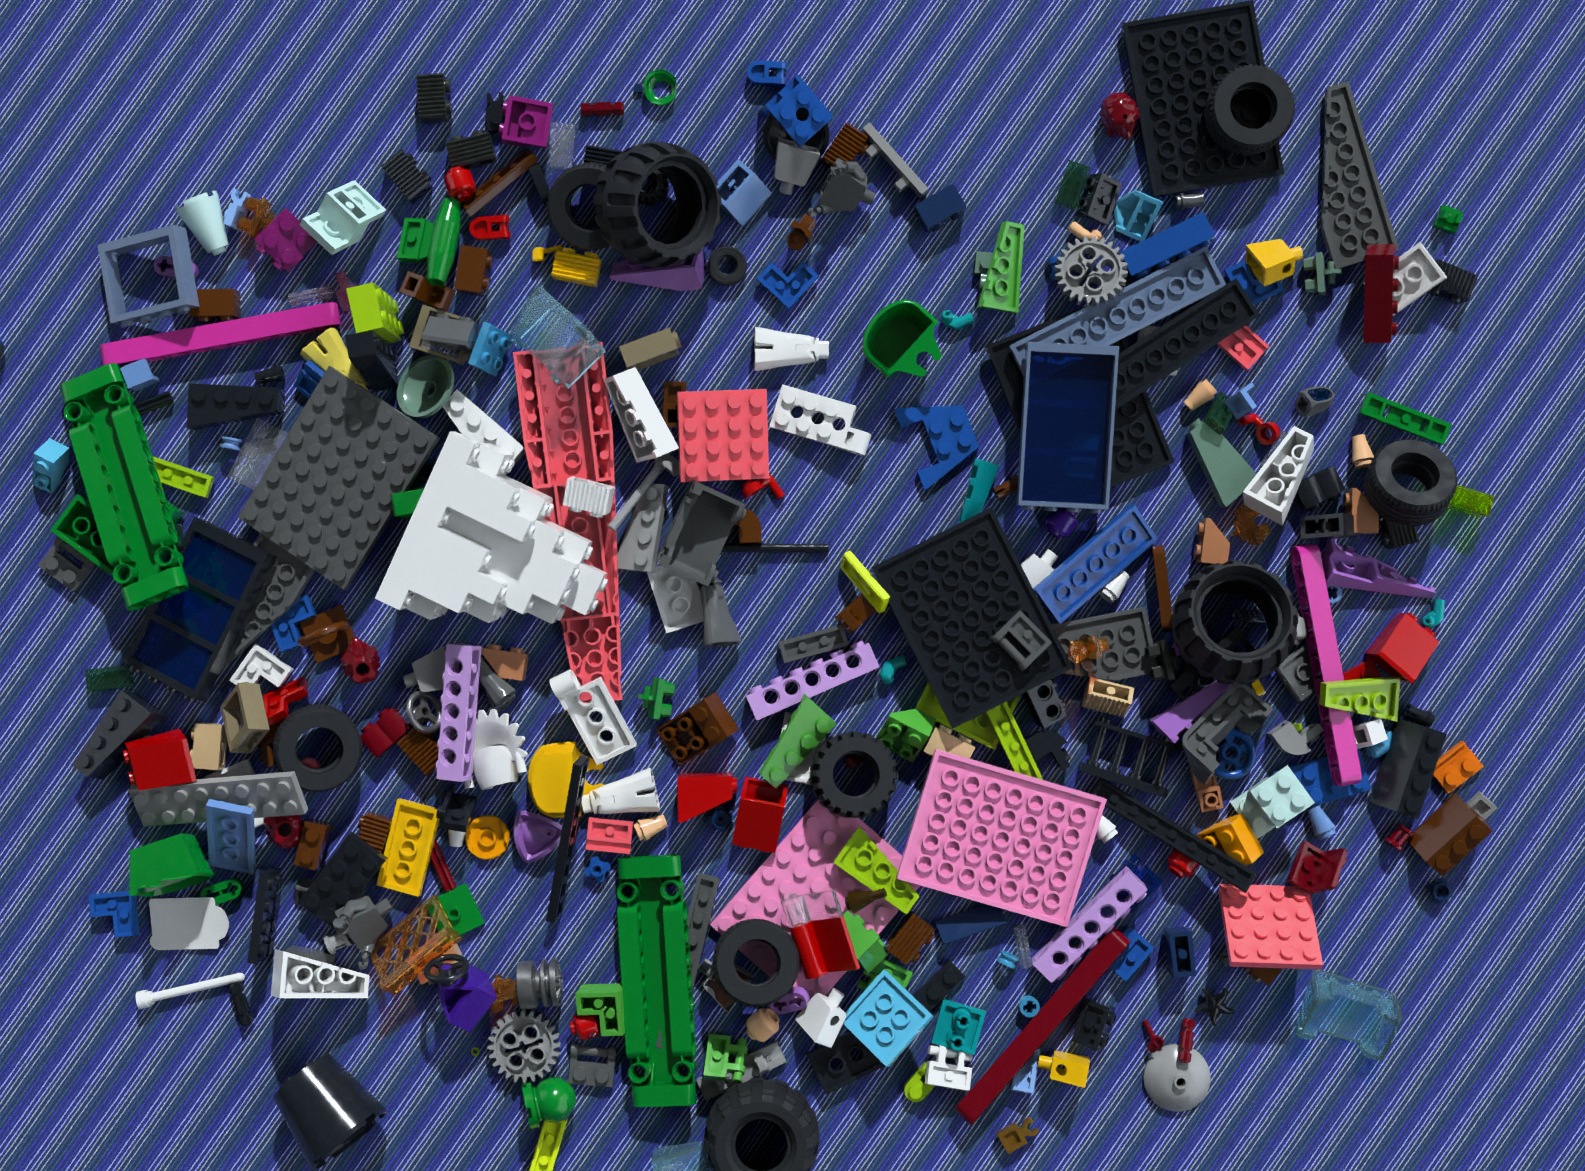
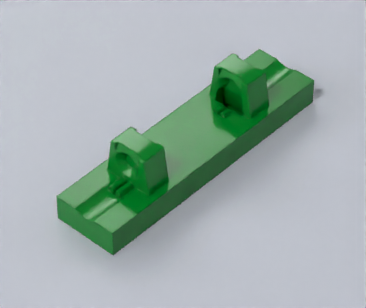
M1370 392L1365 394L1358 412L1360 415L1441 446L1445 444L1452 426L1448 422ZM1389 408L1386 418L1383 417L1385 410Z

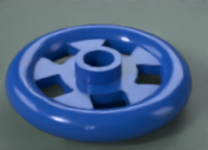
M1234 728L1224 738L1226 743L1218 747V757L1221 761L1218 762L1220 765L1215 769L1214 775L1227 780H1235L1247 775L1256 761L1254 742L1248 734L1241 732L1238 728ZM1234 737L1243 742L1240 747L1232 743ZM1231 750L1232 757H1227L1225 751ZM1241 752L1247 754L1245 763L1239 761ZM1225 764H1234L1235 770L1226 771Z

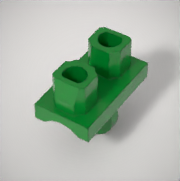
M653 677L652 686H645L644 694L637 693V698L643 699L642 708H648L647 717L660 719V717L671 716L672 705L662 703L663 695L673 696L675 684L666 682L662 678Z

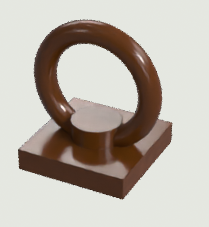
M343 605L300 622L305 635L298 639L297 645L302 648L310 646L317 663L346 652L352 638L356 636Z

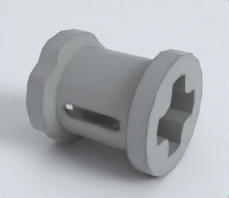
M336 933L332 936L327 935L324 937L326 948L332 955L336 954L337 950L354 944L348 933L345 935Z

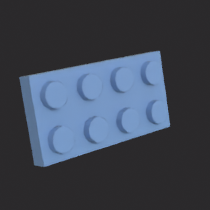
M209 799L206 804L209 866L253 874L256 869L254 808Z

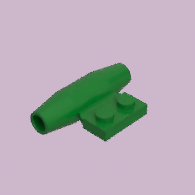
M444 198L434 224L422 218L404 219L397 259L399 262L421 263V261L427 259V282L435 286L445 285L455 259L461 226V202L454 198Z

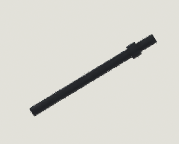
M725 543L720 555H722V552L829 553V544Z

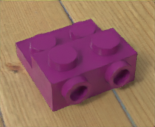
M509 95L508 102L504 101L502 108L505 122L504 124L500 123L498 136L502 137V143L525 147L526 145L547 149L553 103Z
M286 207L254 238L257 242L255 247L264 256L268 253L274 259L272 261L273 265L281 272L284 269L289 272L317 243L299 225L301 222Z

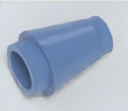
M1319 805L1307 811L1314 834L1318 836L1319 840L1336 833L1334 829L1336 826Z

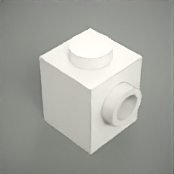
M1381 718L1364 721L1353 726L1357 749L1373 746L1388 739Z

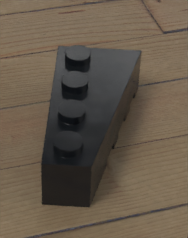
M373 331L345 335L348 357L356 369H359L361 376L368 377L366 378V383L371 385V390L376 392L398 388L399 383L395 360L398 359L396 347H392L391 343Z
M121 690L72 765L86 777L104 780L124 760L122 751L126 750L125 743L149 736L154 731L153 727L159 722H163L167 716L138 693Z

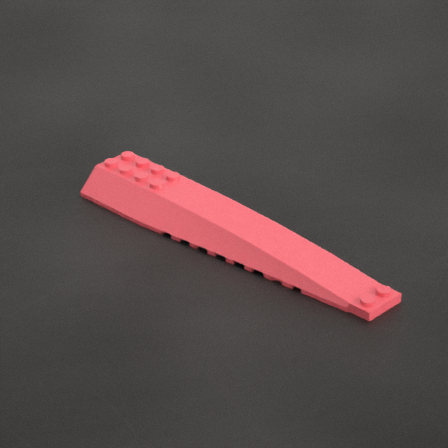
M603 342L580 344V346L513 352L523 441L531 472L533 489L554 498L552 504H554L553 510L549 517L545 516L544 519L593 541L591 544L593 548L592 554L584 562L608 573L605 578L608 580L604 591H599L596 597L599 602L594 612L590 611L589 614L583 615L563 605L565 612L561 618L570 669L574 672L581 686L602 677L613 700H622L617 529L612 531L608 528V525L616 516L615 490L611 512L603 515V517L591 516L590 512L582 510V512L570 511L568 506L562 505L567 479L572 476L615 487L612 418L609 393L603 380L607 378ZM582 692L580 699L584 702H589L592 700V696L588 692Z

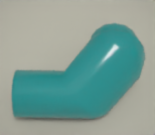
M945 310L941 315L942 323L954 330H959L975 323L971 313L958 317L952 314V311Z
M1434 599L1433 611L1422 618L1424 627L1434 628L1444 620L1445 600Z
M904 655L884 662L880 671V679H882L884 684L892 683L895 670L907 665Z

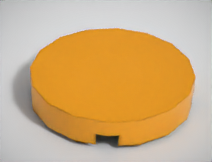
M483 815L474 819L468 826L465 834V843L468 850L483 860L494 859L500 856L507 849L510 842V831L507 824L501 818L494 815Z

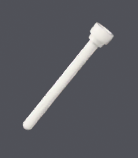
M236 973L154 993L148 990L136 992V1003L139 1009L148 1008L155 1001L241 982L245 979V975L243 973Z

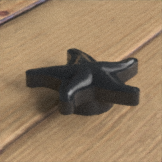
M1205 988L1201 989L1205 994V1000L1195 1008V1012L1209 1013L1213 1026L1217 1025L1216 1020L1220 1013H1234L1232 1008H1228L1224 1004L1228 993L1226 988H1223L1222 992L1216 995Z

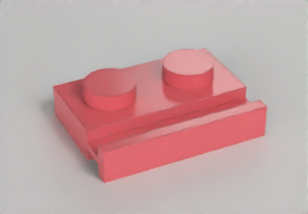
M1246 325L1216 344L1245 371L1249 370L1269 347L1267 343Z
M590 816L585 850L630 854L634 821Z

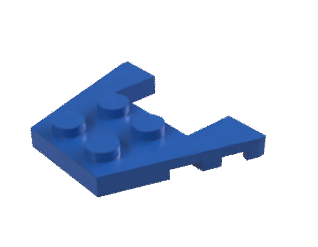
M963 405L894 409L900 429L920 421L923 422L937 458L938 464L917 471L924 490L932 486L979 447Z

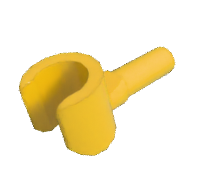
M562 246L536 247L532 251V260L534 262L544 261V254L562 250Z

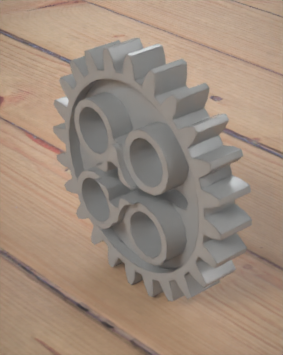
M1084 236L1083 242L1076 238L1074 246L1068 243L1067 250H1061L1060 255L1062 257H1057L1056 263L1058 265H1055L1054 269L1055 272H1058L1055 274V280H1060L1057 285L1058 288L1064 287L1063 296L1068 293L1070 294L1069 301L1077 298V305L1085 301L1086 307H1089L1090 302H1094L1095 306L1098 307L1099 300L1107 304L1108 297L1114 300L1115 292L1121 293V286H1125L1126 283L1124 278L1128 275V271L1125 270L1128 264L1122 262L1125 257L1124 254L1117 255L1120 250L1119 247L1112 249V241L1106 245L1104 244V237L1100 242H1097L1096 236H1093L1092 241H1088V238ZM1090 254L1093 256V259H1085L1083 255ZM1100 256H1102L1103 258L1096 265L1095 271H1092L1089 274L1083 286H1079V284L1086 278L1087 271L1090 272L1093 266L1095 265L1097 259ZM1108 266L1112 271L1106 272L1101 267ZM1077 271L1081 275L1078 277H1074L1070 274V272ZM1095 283L1099 288L1092 289L1089 287V284Z
M515 1009L512 1012V1017L506 1013L504 1015L505 1021L499 1019L497 1021L499 1027L494 1026L492 1028V1032L496 1035H490L488 1038L494 1042L487 1047V1049L494 1050L489 1055V1058H496L493 1066L500 1065L501 1068L498 1073L506 1071V1079L514 1075V1082H517L518 1078L522 1077L523 1083H526L530 1076L534 1082L536 1074L543 1078L545 1075L544 1070L550 1072L552 1069L550 1064H556L557 1060L553 1056H559L560 1051L555 1048L560 1047L561 1042L555 1041V1039L560 1034L552 1032L556 1025H548L550 1018L542 1020V1012L535 1016L534 1009H532L530 1014L526 1013V1009H522L521 1015H519ZM534 1027L537 1030V1035L530 1036L526 1029ZM505 1034H513L516 1041L513 1043L508 1042ZM538 1039H543V1042L532 1043ZM522 1041L524 1044H530L526 1050L525 1047H519ZM519 1047V1048H517V1049H514V1050L511 1051V1052H506V1051H505V1049H512V1048ZM533 1049H541L544 1056L541 1058L534 1056ZM519 1055L522 1059V1063H514L512 1061V1056Z

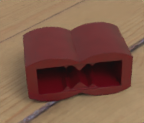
M386 708L378 715L379 720L374 725L370 722L361 730L363 733L360 736L362 742L376 758L384 754L413 728L396 708L391 710Z

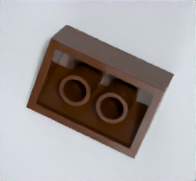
M1454 793L1413 831L1415 835L1407 841L1443 877L1492 832V829L1483 817Z

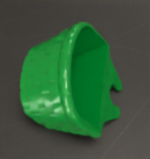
M904 299L890 303L881 309L868 324L863 334V354L887 379L892 377L897 371L924 377L926 370L917 364L916 358L919 353L927 352L935 361L941 359V353L933 333L939 321L916 301Z
M181 833L129 851L130 896L152 897L168 894L205 882L214 875L213 870L210 869L209 862L205 860V855L202 854L196 836L192 834Z

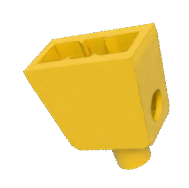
M1281 239L1246 245L1245 261L1263 286L1293 275L1295 261L1303 259V251L1300 246L1290 249Z
M1054 1051L1053 1058L1040 1055L1037 1068L1050 1071V1079L1085 1088L1090 1057ZM1062 1064L1066 1068L1061 1069L1058 1067V1065Z

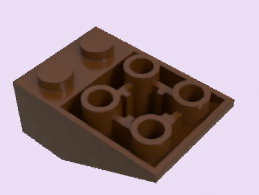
M716 692L656 729L679 767L739 730Z

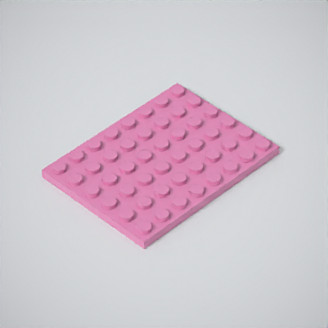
M935 748L896 878L1068 927L1107 799Z
M818 799L776 848V853L772 852L710 925L722 935L737 922L747 919H764L779 925L791 936L789 930L791 925L806 920L843 915L848 910L845 904V897H847L848 892H872L870 888L833 863L858 826L864 830L897 870L902 855L860 818H845L833 814L826 807H823ZM908 882L915 891L921 886ZM884 898L874 900V902L858 911L857 914L864 920L865 924L863 926L867 930L872 928L879 934L897 914L899 909ZM848 910L853 916L856 914L852 910ZM750 941L740 947L739 951L770 978L776 970L777 958L774 950L767 943ZM799 961V972L793 987L805 988L810 994V999L816 993L826 996L846 971L828 972L822 976L807 980Z

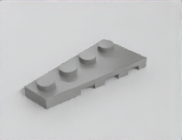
M651 484L637 502L617 553L618 570L655 573L669 486L665 484Z

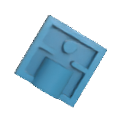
M483 322L468 364L496 377L502 367V360L510 346L512 335L490 323Z

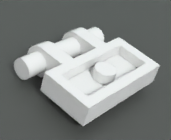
M929 1045L928 1054L935 1055L936 1062L927 1061L925 1084L970 1091L972 1068L964 1067V1061L971 1062L973 1055L940 1045ZM945 1057L953 1058L955 1065L945 1063Z

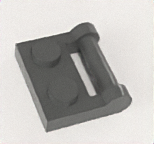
M57 537L53 546L38 566L71 591L77 592L96 564L60 537ZM62 548L83 562L84 567H79L60 553Z
M1021 610L991 637L995 644L998 643L1019 664L1018 667L1022 671L1052 643ZM1007 632L1030 653L1026 658L1004 637Z
M572 1043L568 1082L570 1084L613 1087L617 1047L599 1048L579 1046V1043ZM578 1055L608 1057V1062L578 1060Z

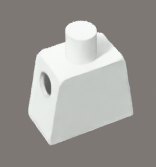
M1049 549L1041 559L1035 554H1031L1021 563L1032 588L1054 571L1051 566L1058 559V556Z
M835 988L832 989L828 997L820 993L814 994L806 1007L795 1018L814 1042L830 1048L833 1046L846 1018V1013L839 1006L844 994Z

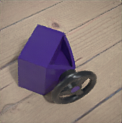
M459 954L437 956L430 960L424 968L426 979L433 983H438V997L448 1022L471 1032L497 998L487 973L470 965L468 960ZM444 961H458V962L452 963V964H451V963H443ZM433 967L439 969L438 976L431 974Z

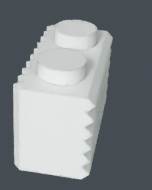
M572 476L567 479L562 505L568 506L570 511L582 512V510L589 511L591 516L603 517V515L611 512L615 487Z

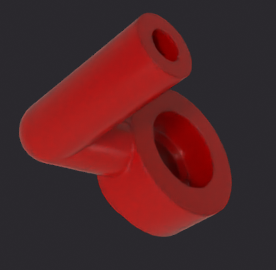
M1256 413L1242 416L1238 419V423L1241 426L1253 423L1257 427L1256 436L1263 445L1273 444L1280 438L1278 425L1274 422L1264 423Z
M769 475V479L756 481L750 479L741 485L743 489L740 493L744 499L752 497L767 485L777 500L785 496L772 475Z

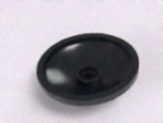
M800 108L796 111V117L800 121H806L808 113L805 109ZM769 114L763 128V141L767 152L775 160L778 138L793 140L775 118ZM828 123L804 143V145L818 148L820 152L819 158L824 154L829 143L830 132Z

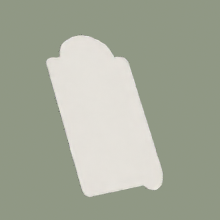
M213 897L151 899L149 901L152 927L150 944L154 949H218L219 940L223 939L227 934L229 928L228 917L222 908L215 905Z

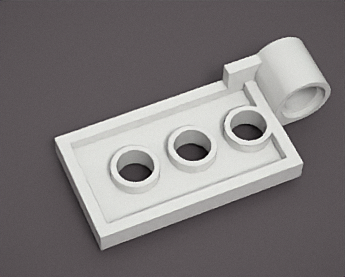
M782 384L770 422V428L831 445L834 448L860 456L866 455L871 439L870 433L851 428L857 408L855 405ZM797 406L802 407V416L799 418L792 417V409ZM818 412L823 413L824 421L821 424H814L812 421L813 415ZM843 419L845 427L842 430H835L833 427L835 420Z
M570 669L549 680L555 696L559 699L564 710L568 711L596 765L636 747L637 743L602 677L581 686L574 672ZM588 692L591 694L592 700L584 702L580 699V694ZM593 711H598L602 714L603 718L600 721H594L591 719L590 714ZM608 730L612 733L613 738L604 740L600 733Z

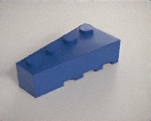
M1202 212L1120 252L1125 255L1124 261L1128 264L1127 267L1131 276H1137L1139 279L1150 274L1149 270L1152 268H1163L1169 265L1172 259L1177 257L1179 259L1190 255L1192 250L1197 248L1203 249L1211 245L1212 241H1215V235L1205 213Z

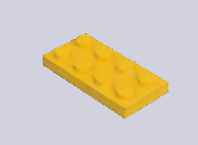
M402 798L397 799L384 851V856L387 857V860L380 868L377 880L378 886L417 897L421 896L439 819L436 818L438 808Z

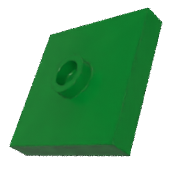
M467 883L425 902L444 943L485 923Z

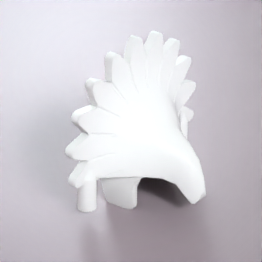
M491 709L488 716L484 710H479L478 719H476L472 773L475 774L481 790L516 782L517 776L527 772L524 757L528 753L519 748L525 741V737L515 736L519 724L512 723L509 725V714L504 713L499 717L497 709ZM473 779L464 781L465 789L474 787Z

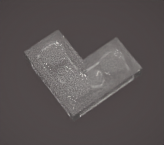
M551 122L547 146H551L550 168L567 170L573 167L576 124Z

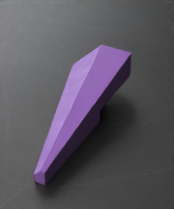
M1327 539L1322 564L1326 585L1429 599L1436 593L1434 587H1424L1416 583L1417 579L1412 576L1407 579L1399 575L1396 568L1369 555L1366 557L1353 552L1354 548L1349 545L1344 548L1336 544L1335 539Z
M1216 680L1149 721L1160 734L1165 735L1171 743H1175L1179 740L1178 736L1185 730H1189L1236 683L1223 684L1218 683Z

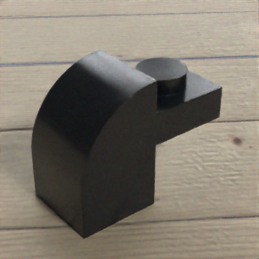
M1039 730L1024 738L1033 759L1037 760L1051 753L1059 769L1065 770L1070 767L1068 761L1071 758L1065 748L1060 749V746L1067 743V741L1060 734L1050 730Z

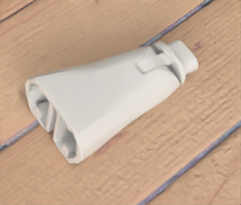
M755 327V371L815 362V357L816 361H819V358L829 359V341H819V338L815 340V337Z
M652 769L642 770L618 781L598 787L590 791V794L583 795L582 807L584 813L659 812L660 803Z

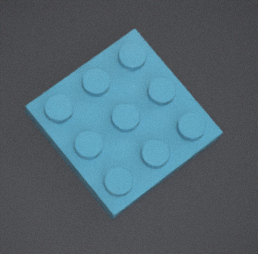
M884 969L845 1012L846 1018L843 1024L889 1068L934 1016Z

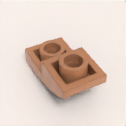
M1190 767L1201 812L1224 808L1216 775L1213 774L1203 784L1195 777Z

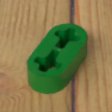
M230 878L204 888L200 897H207L210 891L212 893L219 891L220 895L214 898L215 905L239 897L244 892V884L238 878ZM231 883L233 886L237 885L238 887L235 890V894L233 891L225 892V889L230 887Z

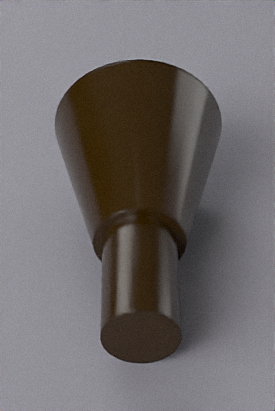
M885 888L872 892H848L847 897H845V904L848 910L857 913L874 902V900L887 897V892Z

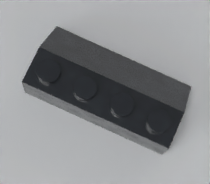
M1397 719L1392 728L1390 749L1382 757L1368 802L1418 819L1447 734Z

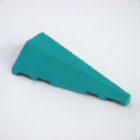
M975 458L973 460L965 502L961 508L958 524L981 513L999 469L998 465Z

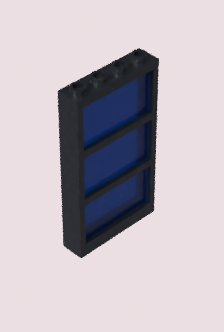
M194 517L178 548V551L184 557L182 566L189 588L150 605L123 662L130 665V670L139 674L143 672L148 675L147 679L155 683L162 682L166 684L165 688L174 693L179 691L184 694L183 698L196 703L197 700L207 701L277 556L206 520Z

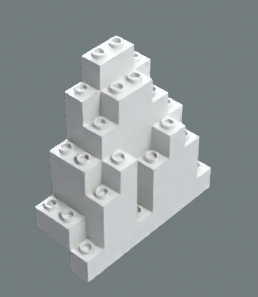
M450 431L375 599L398 610L406 608L429 620L438 618L442 614L445 615L448 609L457 613L466 612L490 623L498 620L499 617L502 618L507 608H510L521 614H532L553 624L556 620H561L565 612L563 605L583 615L589 614L590 611L594 612L599 602L596 597L599 591H604L608 580L605 579L608 573L584 562L592 554L593 548L591 544L593 541L544 519L545 516L549 517L553 510L554 504H552L554 498L506 476V473H510L514 466V454L493 444L479 443L460 433Z

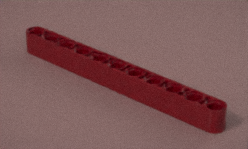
M1115 926L1102 938L956 1106L954 1110L968 1124L973 1125L1036 1053L1035 1051L1044 1044L1129 946L1131 941Z

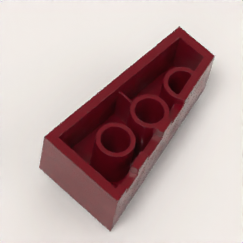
M1373 244L1367 246L1365 254L1363 343H1391L1392 336H1397V322H1393V314L1398 312V300H1394V292H1398V278H1395V270H1399V256H1395L1396 244Z

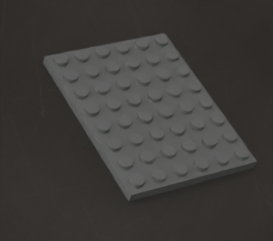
M329 366L238 515V518L341 589L347 590L394 514L390 494L409 490L440 438L334 367Z

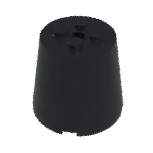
M326 1054L314 1062L313 1060L307 1062L300 1072L295 1076L292 1075L282 1083L283 1086L273 1096L312 1171L323 1167L326 1164L325 1159L332 1155L333 1158H336L377 1124L375 1119L378 1116L382 1119L388 1112L331 1054Z

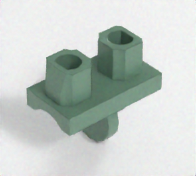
M1323 252L1315 253L1316 256L1303 259L1305 272L1317 271V278L1305 280V289L1307 293H1319L1322 296L1327 295L1325 277H1328L1329 284H1335V276L1342 273L1341 269L1334 268V261L1327 262L1328 269L1325 270Z

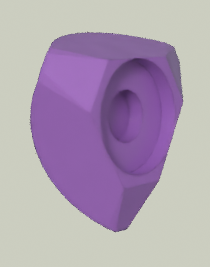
M518 812L514 822V838L521 859L526 863H533L550 853L560 843L562 825L532 812Z

